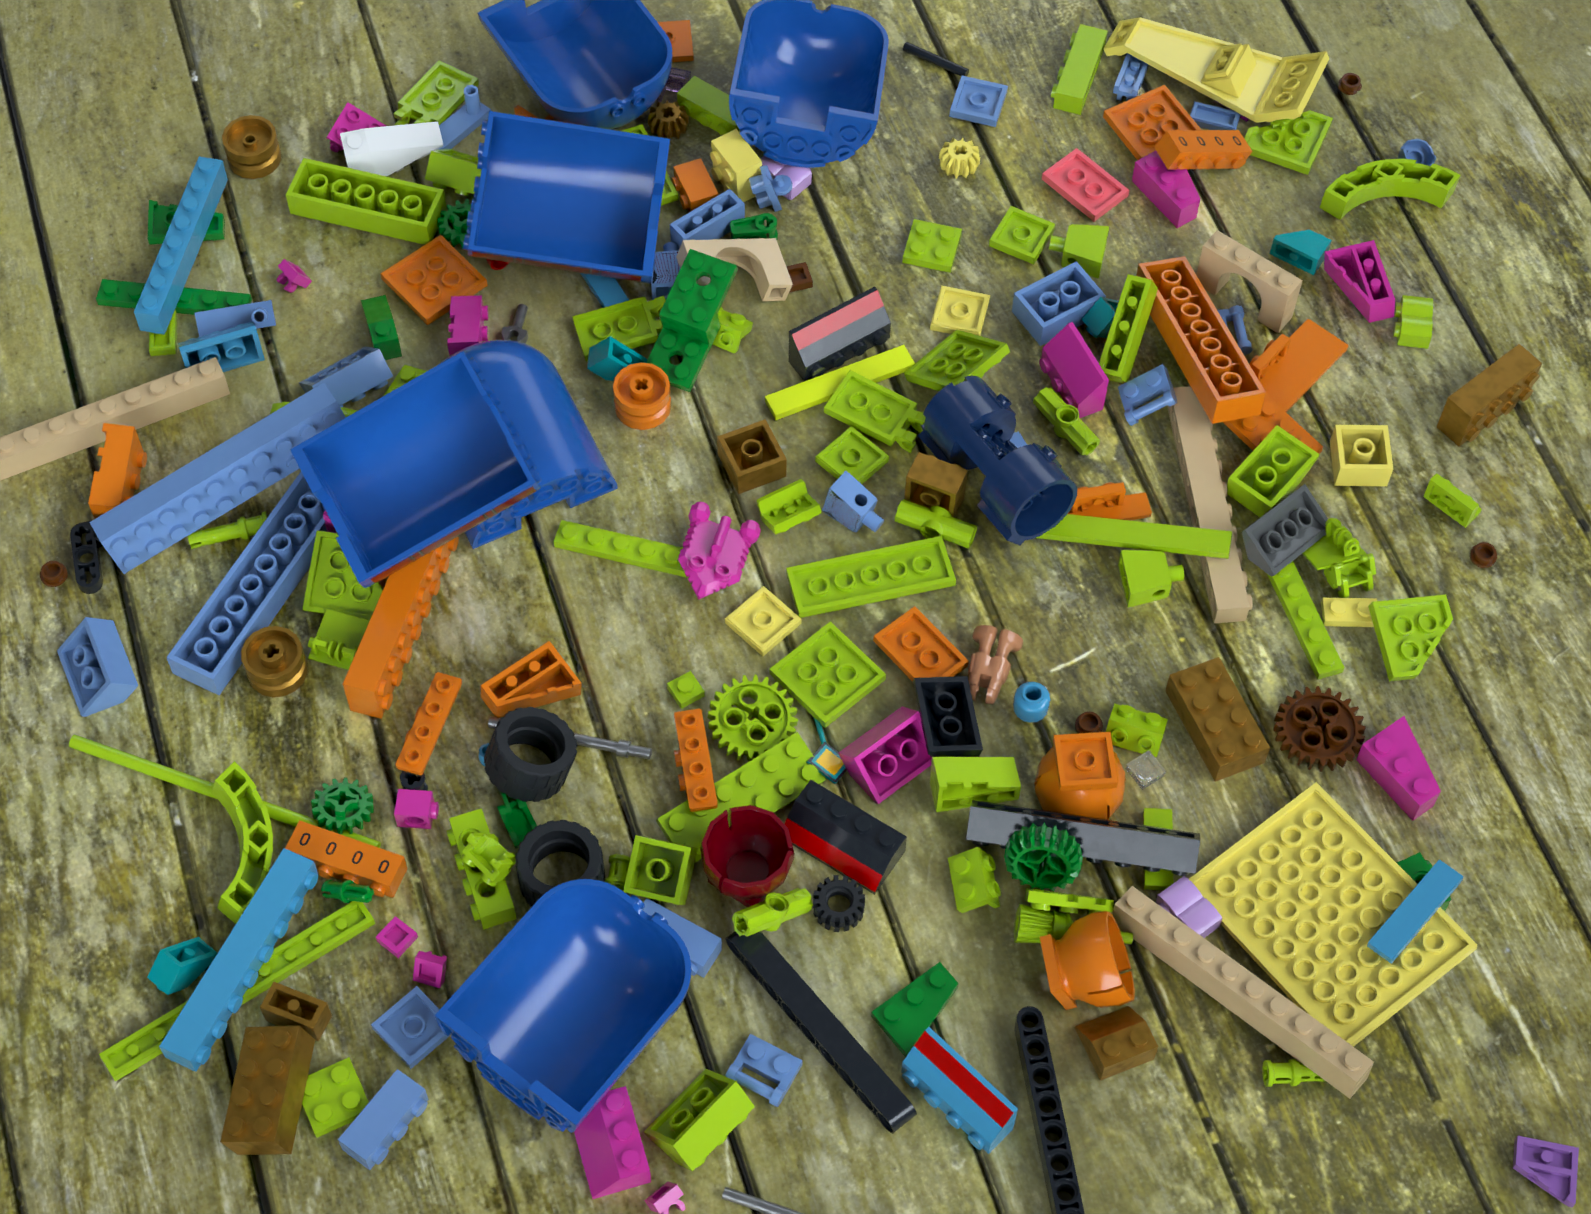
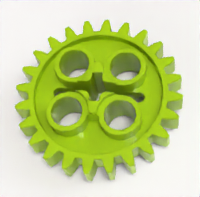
M743 675L742 683L732 678L731 687L724 683L722 685L723 693L716 691L714 696L716 701H710L709 708L712 710L708 711L707 718L712 720L708 723V729L715 730L712 733V740L720 738L718 748L727 746V756L731 755L734 751L737 752L738 761L743 755H747L749 762L753 756H759L796 733L794 726H797L798 719L793 716L796 715L797 708L790 707L793 704V698L785 699L787 689L778 691V682H775L772 686L768 685V677H765L763 682H758L757 675H754L752 681H748L746 675ZM750 697L755 700V703L747 704L742 699ZM767 712H774L778 715V718L770 719L765 714ZM730 718H735L740 722V724L731 725L727 722V720ZM758 733L763 736V739L754 740L750 735Z

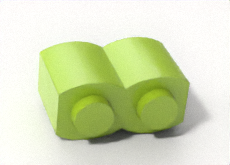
M1402 295L1400 303L1396 302L1394 317L1398 318V322L1394 324L1393 337H1397V345L1428 349L1432 338L1433 298Z

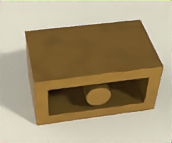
M273 982L260 1006L267 1022L278 1026H300L318 1042L332 1017L327 1002L277 982Z

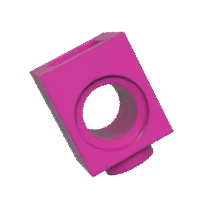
M398 789L394 811L397 827L431 829L432 821L438 818L439 803L434 801L433 792Z

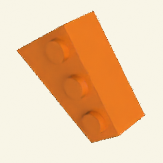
M103 423L102 432H105L106 440L104 448L99 447L97 455L102 457L99 472L94 471L88 502L94 518H98L133 497L134 491L139 489L140 472L146 466L147 454L143 451L135 426Z
M548 641L481 685V698L494 716L500 718L516 708H536L581 695L582 683L552 643Z

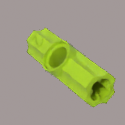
M1046 387L1034 397L1033 404L1054 425V432L1057 436L1066 438L1081 455L1087 456L1095 450L1100 443V439L1079 418L1077 408L1067 405L1052 388Z
M903 499L895 515V522L919 530L926 539L942 536L944 540L968 549L971 547L977 532L976 525L952 517L948 510L939 506H933L929 509Z
M797 888L784 894L769 893L763 902L734 913L732 917L734 930L739 936L745 935L746 937L762 930L777 931L783 922L811 911L813 907L811 894L806 888Z

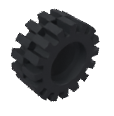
M833 875L832 881L827 877L824 879V884L820 882L817 885V890L813 894L814 917H818L817 922L820 925L825 923V929L830 930L832 926L834 927V932H839V928L843 927L845 932L849 930L850 925L854 928L857 926L858 920H862L865 908V894H863L861 885L857 887V881L853 879L851 882H848V876H843V880H839V875ZM842 895L849 900L850 906L846 911L835 912L829 908L828 900L832 896Z

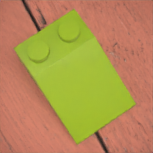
M1276 425L1229 477L1227 495L1261 517L1295 491L1320 454Z

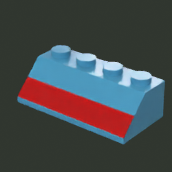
M928 1027L903 1060L902 1077L912 1088L917 1087L924 1093V1098L933 1108L939 1107L946 1114L947 1121L954 1128H961L968 1135V1140L975 1148L983 1149L989 1154L1013 1130L1018 1108L937 1033Z

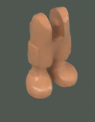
M980 625L974 629L972 635L974 641L979 644V650L971 656L968 668V681L972 700L975 701L979 688L983 687L987 688L985 703L993 705L998 697L1001 686L1007 680L1011 664L1007 660L1008 654L1019 651L1023 646V639L1010 630L1002 629L998 639L996 654L991 658V648L995 643L998 632L994 626Z

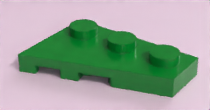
M149 200L147 236L149 245L163 243L178 205H158L157 201ZM214 213L203 241L225 239V218L222 213Z
M939 962L873 1010L871 1017L906 1057L923 1032L940 1015L957 990L959 983Z

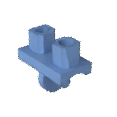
M761 166V175L749 178L752 192L756 195L759 208L772 205L775 212L780 211L782 207L777 196L787 195L791 191L793 183L790 177L786 175H777L773 179L768 166Z

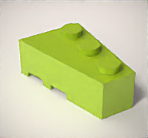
M932 757L929 783L936 812L968 808L971 806L972 800L990 803L1019 800L1021 784L1014 757Z

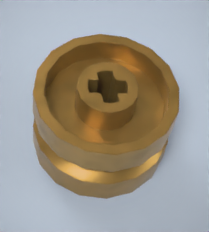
M249 115L239 117L225 127L222 134L223 146L229 167L236 175L242 178L257 179L263 178L276 170L282 157L275 127L269 120L261 116Z
M271 626L253 632L245 640L241 650V661L252 688L258 693L272 698L283 697L295 692L304 683L308 674L307 660L302 644L295 633L287 628Z

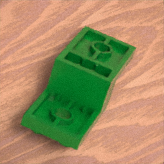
M693 249L689 250L659 313L663 328L646 362L661 368L667 374L671 386L687 392H691L721 327L718 312L738 271L735 264ZM703 276L711 279L710 283L706 286L698 285L697 280ZM674 355L683 357V361L678 365H673L669 362Z

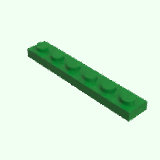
M102 279L96 297L97 304L135 309L146 283ZM184 287L175 310L176 313L195 315V312L252 303L251 294Z

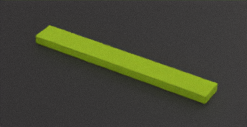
M1067 514L1054 528L1036 538L1229 559L1232 531Z

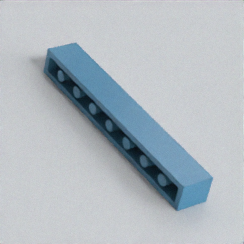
M198 157L134 310L140 331L163 335L166 333L228 181L223 160Z
M283 848L159 1047L165 1058L197 1072L201 1064L203 1065L207 1062L211 1054V1047L216 1039H220L225 1033L227 1021L232 1013H236L241 1007L243 995L248 988L253 987L262 964L270 960L274 950L273 947L278 938H282L286 934L291 917L302 908L303 898L307 891L315 887L318 881V871L314 861Z

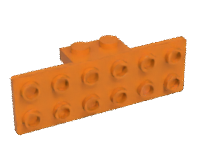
M1307 319L1290 337L1282 333L1276 340L1272 339L1266 345L1264 352L1260 356L1256 355L1251 360L1250 366L1266 394L1287 412L1347 351L1348 344L1312 320Z

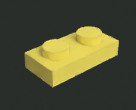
M1323 597L1321 609L1324 626L1374 627L1368 606L1372 602L1377 601V598Z

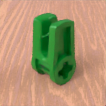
M763 213L730 222L731 239H767L766 234L769 233V238H776L778 240V232L776 230L777 219L773 214Z

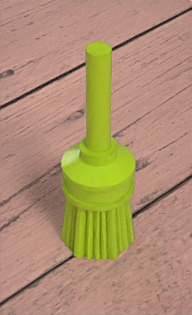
M1019 904L1014 923V942L1041 943L1040 937L1051 934L1056 940H1060L1073 924L1071 915L1067 912L1061 913L1057 912V910L1049 912ZM1120 931L1124 944H1132L1133 933Z

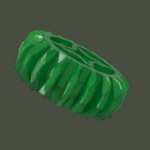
M1044 822L1041 827H1037L1032 823L1030 828L1022 826L1021 830L1014 831L1006 843L1004 859L1007 871L1011 872L1012 879L1020 880V885L1028 884L1030 889L1038 887L1042 891L1045 888H1049L1054 892L1057 886L1065 889L1067 883L1073 884L1074 879L1078 877L1081 871L1083 856L1080 844L1076 843L1075 836H1068L1067 829L1059 831L1056 825L1050 828Z

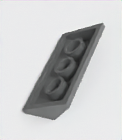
M1305 484L1242 531L1248 559L1271 577L1326 535L1325 526L1328 518Z

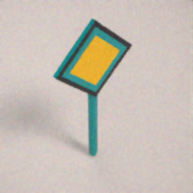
M814 718L821 746L813 754L814 757H811L807 763L814 765L819 773L836 784L847 769L838 751L826 743L822 725Z

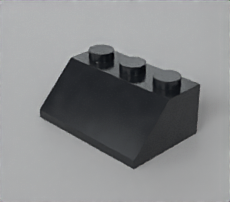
M968 677L914 678L913 683L928 755L932 757H979L983 747Z

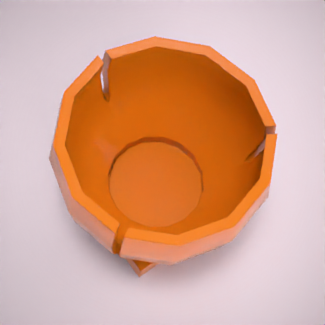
M1111 732L1054 735V746L1038 764L1034 784L1035 793L1044 811L1109 820L1123 802L1126 782L1125 771L1117 754L1113 751Z
M1108 911L1091 913L1074 921L1060 940H1056L1051 934L1040 937L1050 992L1065 1010L1077 1008L1076 1000H1081L1100 1008L1122 1006L1134 1001L1135 987L1132 971L1119 974L1131 969L1121 932L1112 913Z

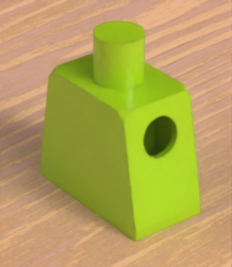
M1071 224L1068 227L1066 238L1051 235L1049 250L1063 253L1062 267L1077 261L1089 276L1099 278L1109 226Z
M1121 550L1118 567L1127 607H1134L1167 598L1172 582L1184 581L1183 566H1168L1166 555L1162 551Z

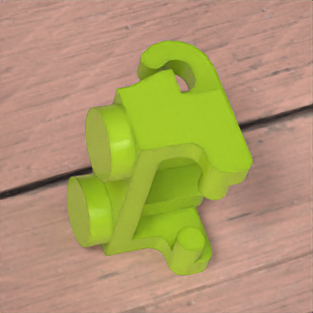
M1372 553L1360 556L1359 559L1353 562H1341L1332 565L1328 569H1324V575L1327 577V582L1333 589L1338 588V586L1341 587V590L1338 591L1340 598H1348L1349 588L1362 584L1366 592L1374 588L1373 575L1376 574L1375 558Z
M471 833L466 839L468 844L462 851L464 853L462 860L471 867L477 866L483 872L481 875L482 880L490 886H496L498 882H502L511 872L510 869L516 864V855L509 853L498 842L499 839L495 834Z

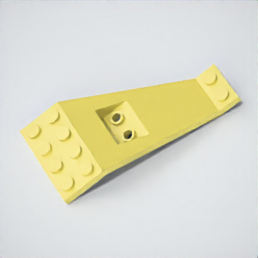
M1141 17L1119 21L1103 48L1106 56H1122L1128 53L1256 123L1300 117L1329 61L1327 51L1280 57L1251 49L1249 44H1233Z

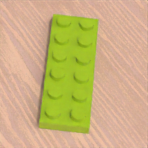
M942 536L786 568L787 579L800 618L956 586V578Z
M796 732L715 782L717 808L691 812L688 800L659 817L656 822L669 842L698 848L695 863L702 859L700 847L710 822L725 810L728 812L729 827L730 808L753 805L776 813L795 801L810 780L822 784L827 778L819 773L814 765L807 763L814 756L799 733Z

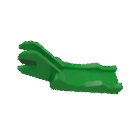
M498 790L504 804L497 806V810L515 849H517L520 842L525 838L524 836L531 832L537 824L526 802L519 799L508 802L506 794Z

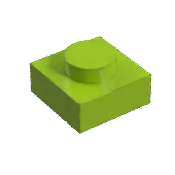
M691 671L667 683V689L681 709L705 697L704 689Z

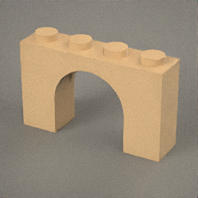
M1216 230L1202 247L1196 275L1204 289L1216 295L1229 281L1231 273L1245 277L1256 287L1261 296L1262 304L1257 321L1279 333L1293 316L1303 280Z
M776 238L682 241L676 256L680 269L689 250L693 249L735 264L748 271L756 282L762 301H786L793 283ZM707 276L700 277L697 280V284L706 286L710 283L711 279Z

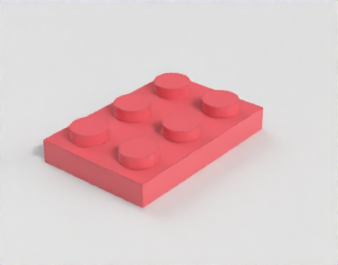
M1077 148L1042 173V180L1093 222L1129 195L1128 188Z

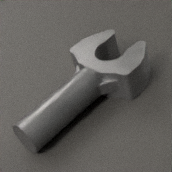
M519 304L513 325L502 328L503 340H510L511 337L517 336L518 342H527V330L522 329L528 310L526 305Z

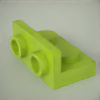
M1437 473L1430 479L1423 496L1465 528L1482 510L1471 496L1464 494L1453 486L1449 480L1444 479Z

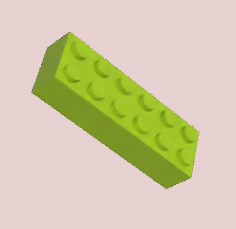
M303 158L286 193L290 214L423 245L434 239L438 230V218H441L440 212L447 209L444 189Z

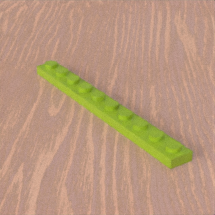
M352 901L274 948L270 960L267 963H263L259 969L253 987L248 988L243 995L242 1005L269 989L273 982H281L375 925V920L364 903ZM187 1001L99 1054L115 1082L162 1054L159 1046Z

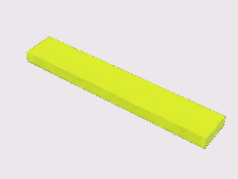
M901 345L765 396V403L776 421L829 401L849 370L878 383L906 372L915 362L905 345Z

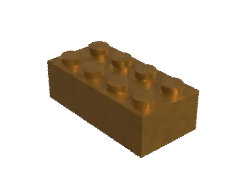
M1518 344L1447 398L1437 428L1458 447L1466 441L1472 442L1483 428L1489 429L1492 427L1499 416L1509 414L1514 409L1516 403L1520 400L1524 402L1532 395V386L1540 377L1538 373L1542 362Z
M1219 657L1169 675L1165 691L1215 782L1265 763L1270 746Z
M300 1026L245 1028L220 1140L223 1145L237 1155L292 1154L315 1039Z

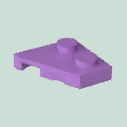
M1517 1136L1514 1142L1513 1169L1566 1206L1573 1207L1576 1204L1579 1148Z

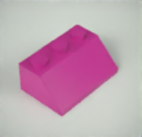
M1068 323L1043 347L1039 364L1043 373H1047L1050 377L1054 391L1056 393L1059 392L1067 405L1077 408L1079 418L1103 410L1109 379L1074 323Z
M903 706L838 752L849 775L876 804L881 803L932 765V756L927 753L920 713Z
M624 1086L610 1090L574 1131L592 1200L651 1183L650 1168L627 1088Z

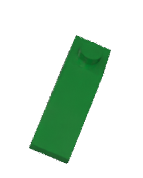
M386 295L361 300L373 348L380 349L385 360L402 357L398 334Z

